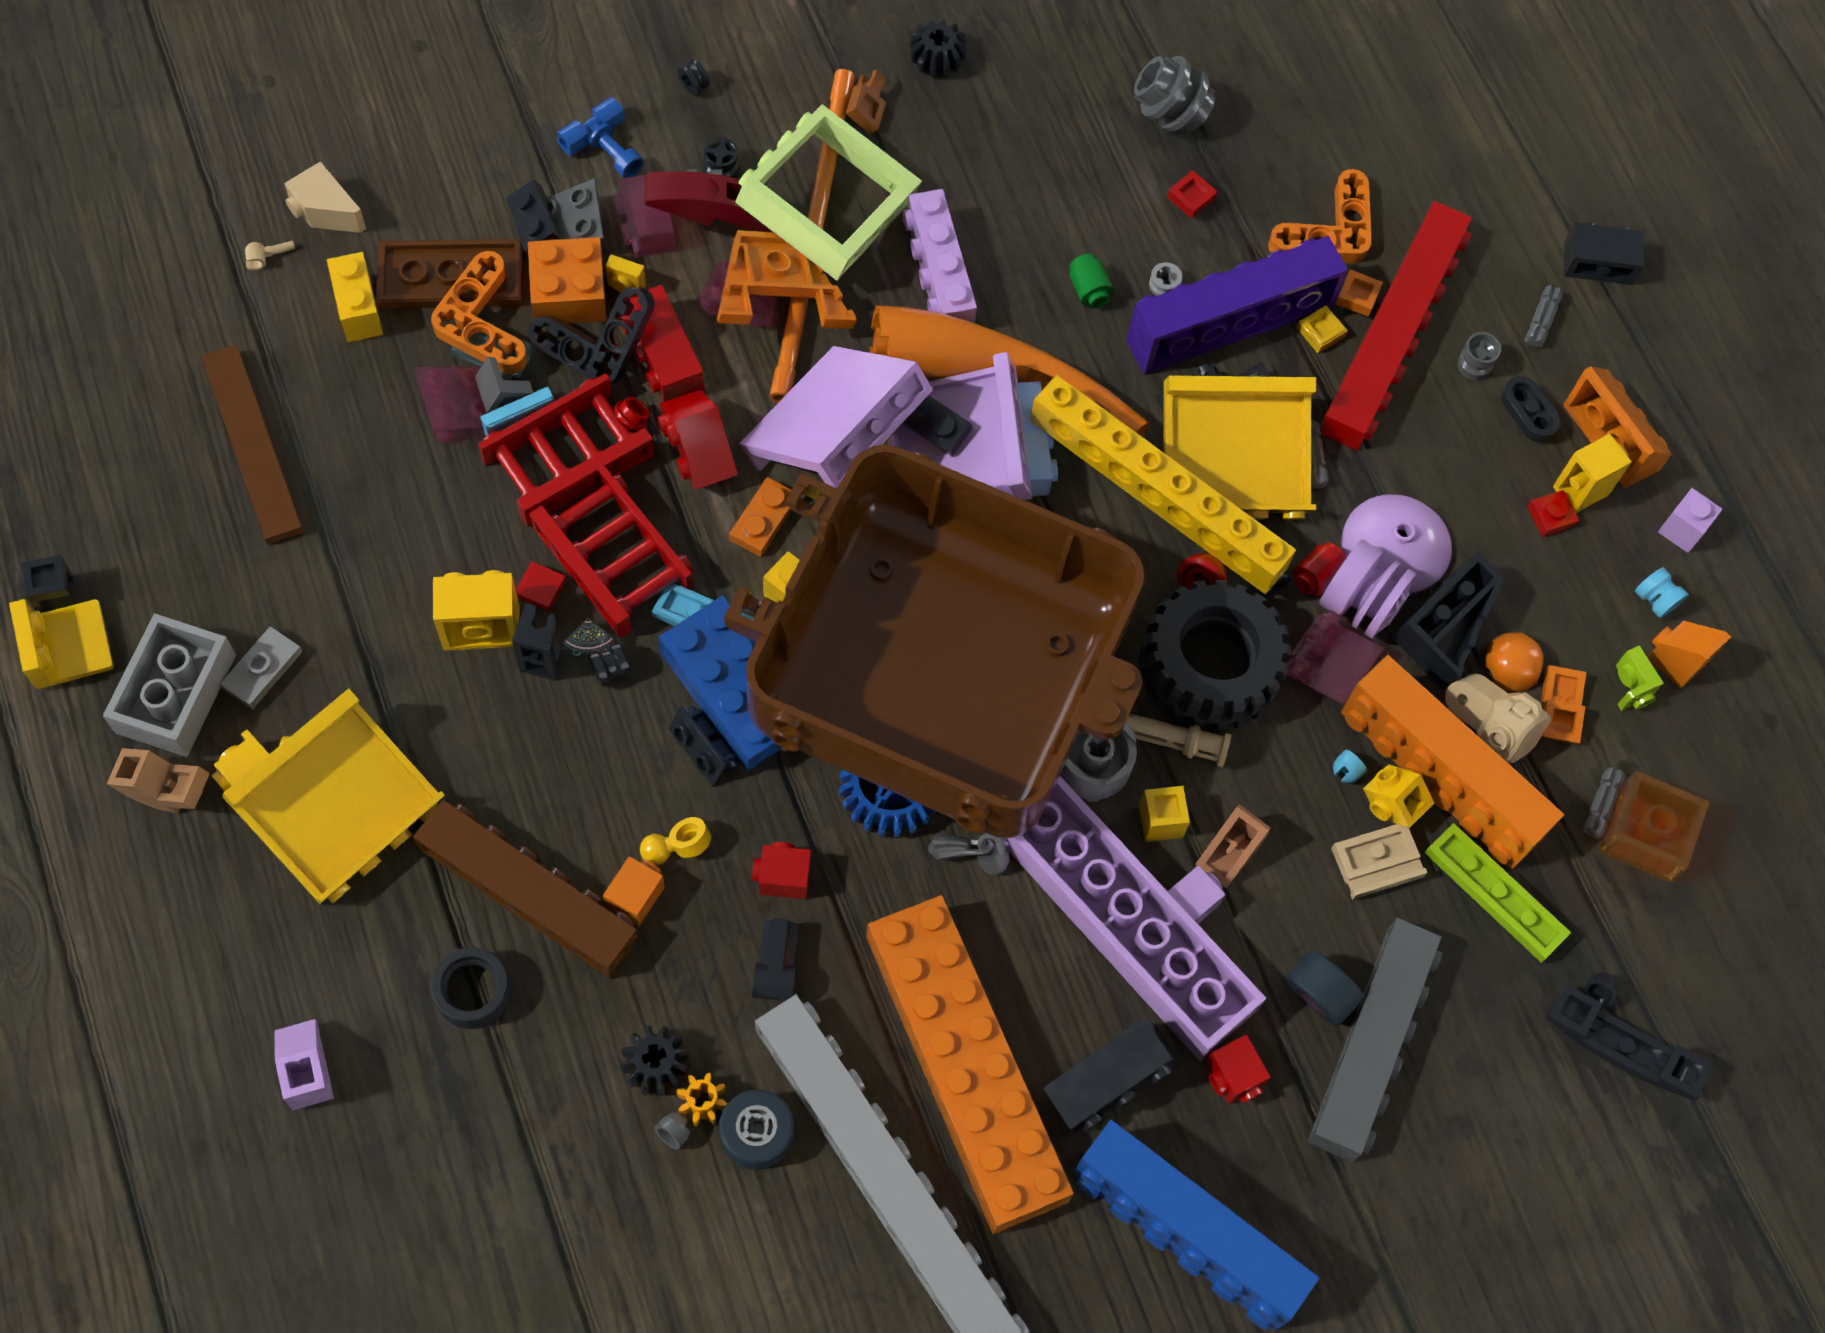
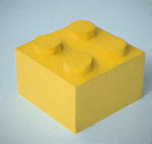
M490 570L482 575H465L452 572L445 574L443 577H433V621L444 651L513 647L512 639L520 620V606L512 573Z

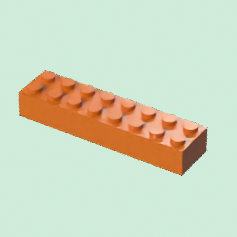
M937 896L868 923L867 941L992 1234L999 1233L1069 1203L1074 1195L943 896Z

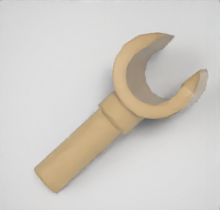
M289 241L266 247L258 242L249 243L245 248L247 269L253 271L263 269L266 266L265 257L294 250V242Z

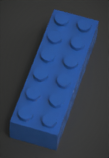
M1112 1120L1108 1122L1072 1174L1078 1180L1076 1185L1081 1191L1091 1198L1096 1199L1099 1196L1111 1205L1109 1210L1116 1218L1128 1225L1133 1222L1144 1230L1143 1236L1151 1245L1161 1251L1167 1248L1179 1257L1177 1263L1185 1271L1195 1277H1198L1199 1274L1204 1276L1214 1284L1212 1290L1220 1298L1228 1303H1233L1235 1300L1248 1310L1246 1316L1255 1325L1264 1330L1270 1327L1276 1331L1289 1322L1319 1280L1317 1275Z

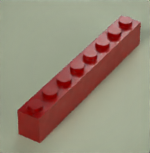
M1433 201L1320 427L1321 435L1358 451L1363 439L1371 441L1379 424V421L1373 418L1377 411L1385 412L1393 396V393L1387 390L1391 383L1398 386L1407 366L1401 364L1404 356L1411 359L1420 341L1414 335L1417 329L1425 331L1434 313L1427 310L1430 303L1438 305L1446 288V285L1442 284L1441 281L1444 276L1451 278L1460 260L1453 256L1456 250L1464 252L1472 233L1466 230L1472 217Z

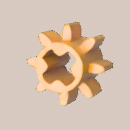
M707 1073L704 1080L697 1081L692 1075H689L690 1085L688 1089L677 1090V1096L682 1100H687V1103L680 1106L679 1113L686 1115L690 1112L693 1116V1124L696 1127L700 1123V1119H709L714 1125L716 1123L715 1113L717 1109L723 1110L727 1105V1102L718 1099V1096L726 1091L725 1085L719 1084L715 1087L711 1083V1073ZM702 1092H707L709 1101H705L702 1107H697L695 1098H700Z

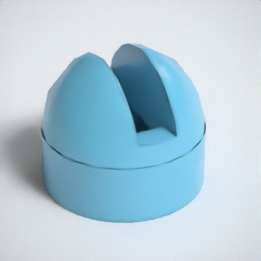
M1347 749L1336 758L1333 764L1335 776L1341 771L1345 774L1341 780L1343 783H1354L1367 772L1364 763Z

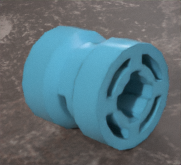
M1664 567L1651 574L1635 589L1636 594L1642 600H1648L1653 605L1652 611L1659 619L1671 613L1689 596L1682 586H1676L1671 581V574Z

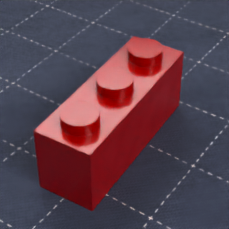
M659 285L648 289L654 297L655 307L634 355L638 363H645L649 371L646 373V379L652 393L659 392L662 401L665 402L697 390H705L703 370L663 286ZM639 296L630 299V302L634 304L633 311L642 309V306L638 303ZM622 316V319L629 320L630 316ZM621 326L622 329H623V332H624L625 335L627 336V335H628L627 330H626L623 326Z

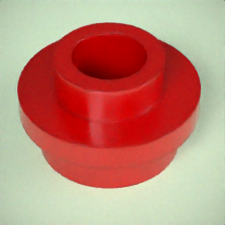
M627 397L625 400H620L614 407L615 415L628 430L639 431L647 426V419L650 413L640 400L634 397Z

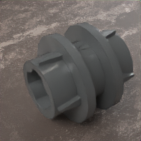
M1158 56L1150 60L1140 72L1135 82V95L1133 97L1141 102V113L1150 120L1158 119L1159 125L1167 132H1174L1178 129L1183 131L1184 128L1187 131H1193L1202 125L1210 115L1214 106V93L1216 91L1209 86V76L1199 68L1191 69V63L1183 56H1174L1171 59L1167 56L1165 59Z

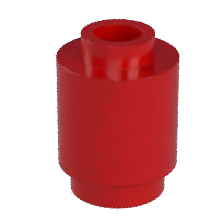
M1330 542L1315 547L1293 570L1296 587L1304 594L1320 596L1327 589L1335 574L1347 557L1343 550Z

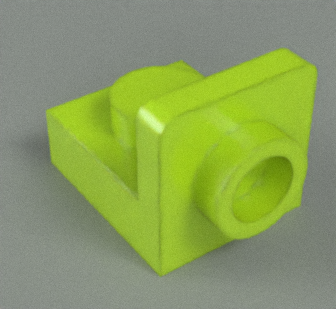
M1639 645L1626 651L1615 665L1621 682L1631 689L1617 704L1621 711L1632 706L1639 710L1656 700L1654 694L1664 684Z

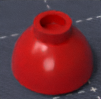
M1210 553L1194 554L1186 558L1177 569V581L1180 587L1184 586L1189 591L1193 582L1202 580L1206 581V585H1213L1214 580H1226L1228 583L1227 570L1224 564Z

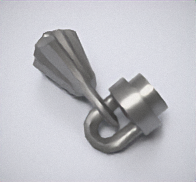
M937 833L928 846V852L936 860L977 855L979 866L986 873L992 875L1005 871L1010 861L1008 848L1004 845L1003 839L987 833L981 835L979 839H965ZM972 844H978L979 849H970Z

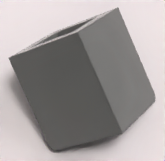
M487 357L475 376L486 413L534 393L530 381H513L511 374L501 373L495 357Z

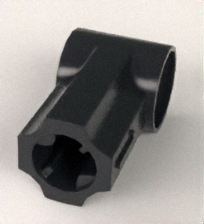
M779 918L764 921L760 961L756 962L752 998L786 1001L794 996L797 966H794L799 933L797 923Z

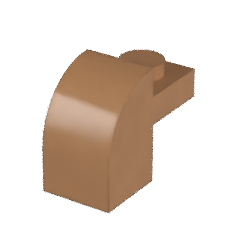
M122 748L107 785L147 806L178 813L180 808L195 809L210 773L199 766L170 764L150 750Z

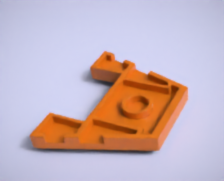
M737 230L718 311V323L749 325L753 317L749 295L815 298L822 328L853 329L856 323V316L852 309H846L841 301L843 294L838 286L830 283L824 270L774 232Z

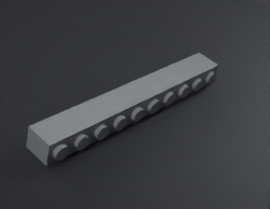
M794 995L756 1019L755 1031L953 1332L1030 1333L1017 1313L1011 1316L1003 1305L1002 1301L1006 1299V1296L993 1277L987 1280L979 1269L978 1265L982 1261L970 1242L963 1244L954 1230L958 1228V1225L950 1211L945 1206L939 1209L931 1197V1194L935 1191L926 1175L922 1171L916 1174L907 1161L911 1158V1154L904 1142L898 1136L893 1139L885 1128L888 1120L882 1109L876 1102L870 1105L862 1094V1091L866 1088L860 1076L853 1068L847 1071L839 1058L843 1056V1053L835 1039L831 1035L824 1037L817 1024L821 1021L813 1006L808 1001L802 1004L798 996Z

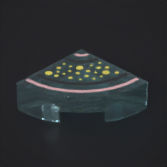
M587 618L562 643V646L568 653L581 656L587 655V652L593 649L598 651L606 649L608 643L615 641V639L591 619Z

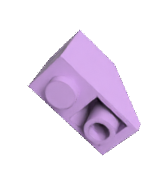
M313 1019L275 1030V1063L283 1100L292 1110L334 1099L317 1020Z

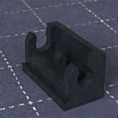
M525 603L512 639L520 672L557 681L559 675L557 667L562 655V649L559 642H556L554 647L552 645L551 639L556 627L554 615H549L544 628L537 629L535 623L537 608L535 605Z

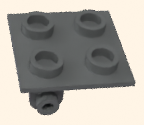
M595 178L546 198L561 239L600 237L603 254L606 241Z

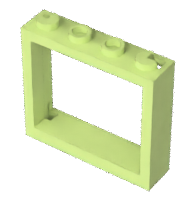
M822 104L813 114L806 112L798 122L796 130L793 133L788 130L778 142L777 149L774 152L769 149L762 156L755 171L750 168L744 173L739 181L742 188L735 203L835 280H838L908 205V195L916 193L922 180ZM813 134L891 193L843 245L764 185Z

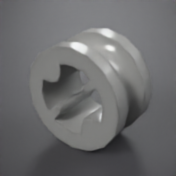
M1164 262L1156 265L1152 269L1149 280L1151 292L1158 296L1170 292L1174 287L1180 285L1183 277L1181 270L1173 263ZM1161 276L1168 277V281L1170 282V284H1164L1163 279H1161Z

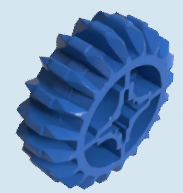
M844 770L840 771L839 780L844 784L839 786V795L847 797L843 801L844 810H854L851 814V820L854 823L865 819L863 829L866 832L876 825L879 826L878 835L882 837L886 834V828H893V834L898 838L901 836V827L905 826L907 831L913 834L916 831L915 821L925 826L929 823L927 813H937L935 810L887 790L884 795L885 788L867 781L868 786L877 793L875 802L872 804L861 791L859 782L862 778ZM894 804L906 806V808L899 810H887Z

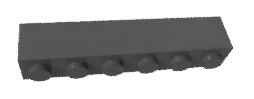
M1396 918L1387 929L1363 993L1364 999L1356 1011L1308 1138V1143L1352 1163L1362 1153L1367 1155L1370 1152L1377 1133L1371 1130L1376 1116L1382 1117L1390 1099V1095L1384 1093L1389 1079L1395 1081L1403 1064V1058L1398 1056L1402 1043L1409 1044L1417 1025L1416 1022L1411 1020L1415 1008L1421 1009L1429 993L1430 987L1424 985L1429 972L1435 973L1442 958L1443 952L1437 950L1441 936L1400 918Z

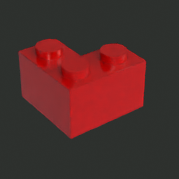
M697 390L659 403L662 415L657 417L663 436L669 438L673 447L678 446L681 458L676 459V464L683 481L688 479L695 489H699L738 475L718 406L701 390Z

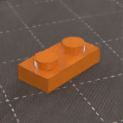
M767 477L730 531L729 541L762 557L792 511L789 506L785 505L791 489Z

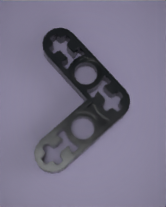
M643 287L623 290L617 298L598 342L554 316L538 317L533 320L529 326V338L535 347L588 379L598 378L603 375L605 369L601 366V362L610 360L608 367L612 370V374L607 375L610 378V384L620 381L625 374L654 311V297L649 290ZM639 296L638 303L642 306V309L633 311L634 304L630 302V299ZM622 316H630L629 320L622 319ZM550 326V334L557 338L563 337L561 341L554 338L545 339L546 334L542 331V327ZM618 326H623L629 335L628 342L623 347L619 346L614 340V330ZM574 340L579 341L584 347V355L579 361L575 360L569 351L570 344ZM613 352L621 354V356L611 357Z

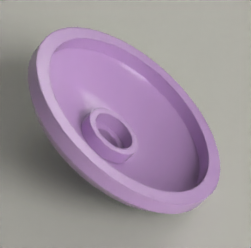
M1388 494L1370 498L1353 510L1343 528L1341 546L1346 557L1349 556L1359 541L1364 539L1383 552L1377 567L1380 571L1384 572L1394 561H1398L1401 564L1393 577L1394 580L1398 582L1408 569L1416 573L1409 596L1422 593L1433 587L1442 578L1451 560L1452 543L1445 523L1429 506L1408 496ZM1397 531L1405 532L1408 537L1400 536Z

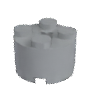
M1125 723L1121 733L1111 739H1099L1080 731L1060 774L1061 778L1078 796L1089 802H1097L1118 793L1127 783L1136 761L1137 742L1133 730Z

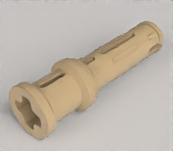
M1132 713L1129 714L1126 723L1133 730L1136 739L1183 751L1182 755L1189 759L1197 756L1215 761L1219 767L1224 766L1231 734L1225 733L1224 736L1202 731L1198 725L1185 728Z

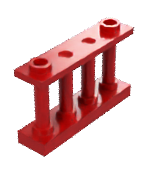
M606 373L598 378H590L584 381L578 389L504 430L488 434L482 442L478 443L485 466L499 460L522 493V496L516 500L520 517L527 527L532 526L529 513L541 505L551 515L599 488L601 482L598 468L602 465L612 475L615 473L622 475L655 456L653 438L646 428L636 433L629 432L627 427L615 415L614 409L607 401V399L612 397L610 378ZM592 407L596 409L618 440L616 444L604 451L597 449L575 418ZM560 425L565 427L586 457L584 462L572 469L566 468L544 436V434ZM529 442L532 443L554 475L552 480L540 487L534 486L511 453Z
M602 465L598 468L601 488L560 515L554 513L550 516L542 505L529 514L535 532L621 639L632 631L629 617L633 614L631 610L676 580L684 588L693 590L692 574L694 569L683 554L679 556L675 554L627 494L629 489L618 473L612 475ZM611 498L624 513L580 543L578 541L571 543L565 535L567 533L566 528ZM634 525L645 541L604 569L600 570L597 568L593 571L586 562L589 560L588 555ZM653 553H656L667 568L625 597L618 596L615 598L608 590L611 587L610 582Z

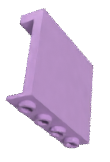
M833 346L739 444L759 471L773 460L816 471L824 483L838 488L853 459L870 447L882 445L933 389L915 361Z
M1008 352L993 355L994 367L928 381L933 389L929 396L969 421L973 426L971 432L952 457L903 424L885 441L886 445L900 447L912 453H923L935 463L1020 499H1032L1017 372Z

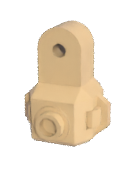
M1469 674L1452 683L1446 690L1445 699L1450 711L1477 731V736L1508 764L1525 757L1537 745L1551 721V715L1542 709L1541 703L1526 692L1508 694L1480 674Z

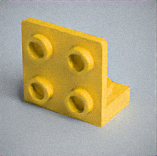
M25 599L9 603L22 670L36 690L109 671L114 668L101 604L98 600L94 599L45 613H40L39 610L33 611Z

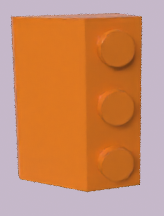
M1590 366L1583 371L1563 406L1591 443L1611 434L1615 441L1625 448L1628 458L1632 463L1619 480L1623 487L1626 489L1660 471L1672 453L1669 451L1665 440L1658 436L1647 422L1644 412L1637 408L1626 394L1622 383L1616 380L1607 369Z

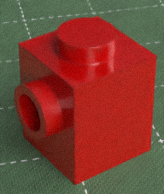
M775 842L772 846L763 845L762 858H754L752 881L759 882V895L806 899L811 850L799 849L787 842Z
M1247 1034L1212 1051L1205 1060L1211 1072L1209 1080L1218 1096H1224L1228 1105L1238 1099L1241 1100L1242 1104H1246L1264 1094L1262 1087L1271 1078Z

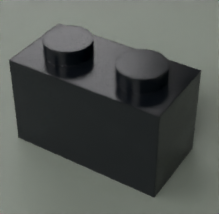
M1575 222L1564 241V277L1633 285L1644 267V231L1632 230L1627 227L1600 226L1589 222Z

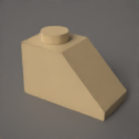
M321 162L284 183L289 196L285 200L288 208L296 218L302 216L310 227L357 233L366 230L361 209Z

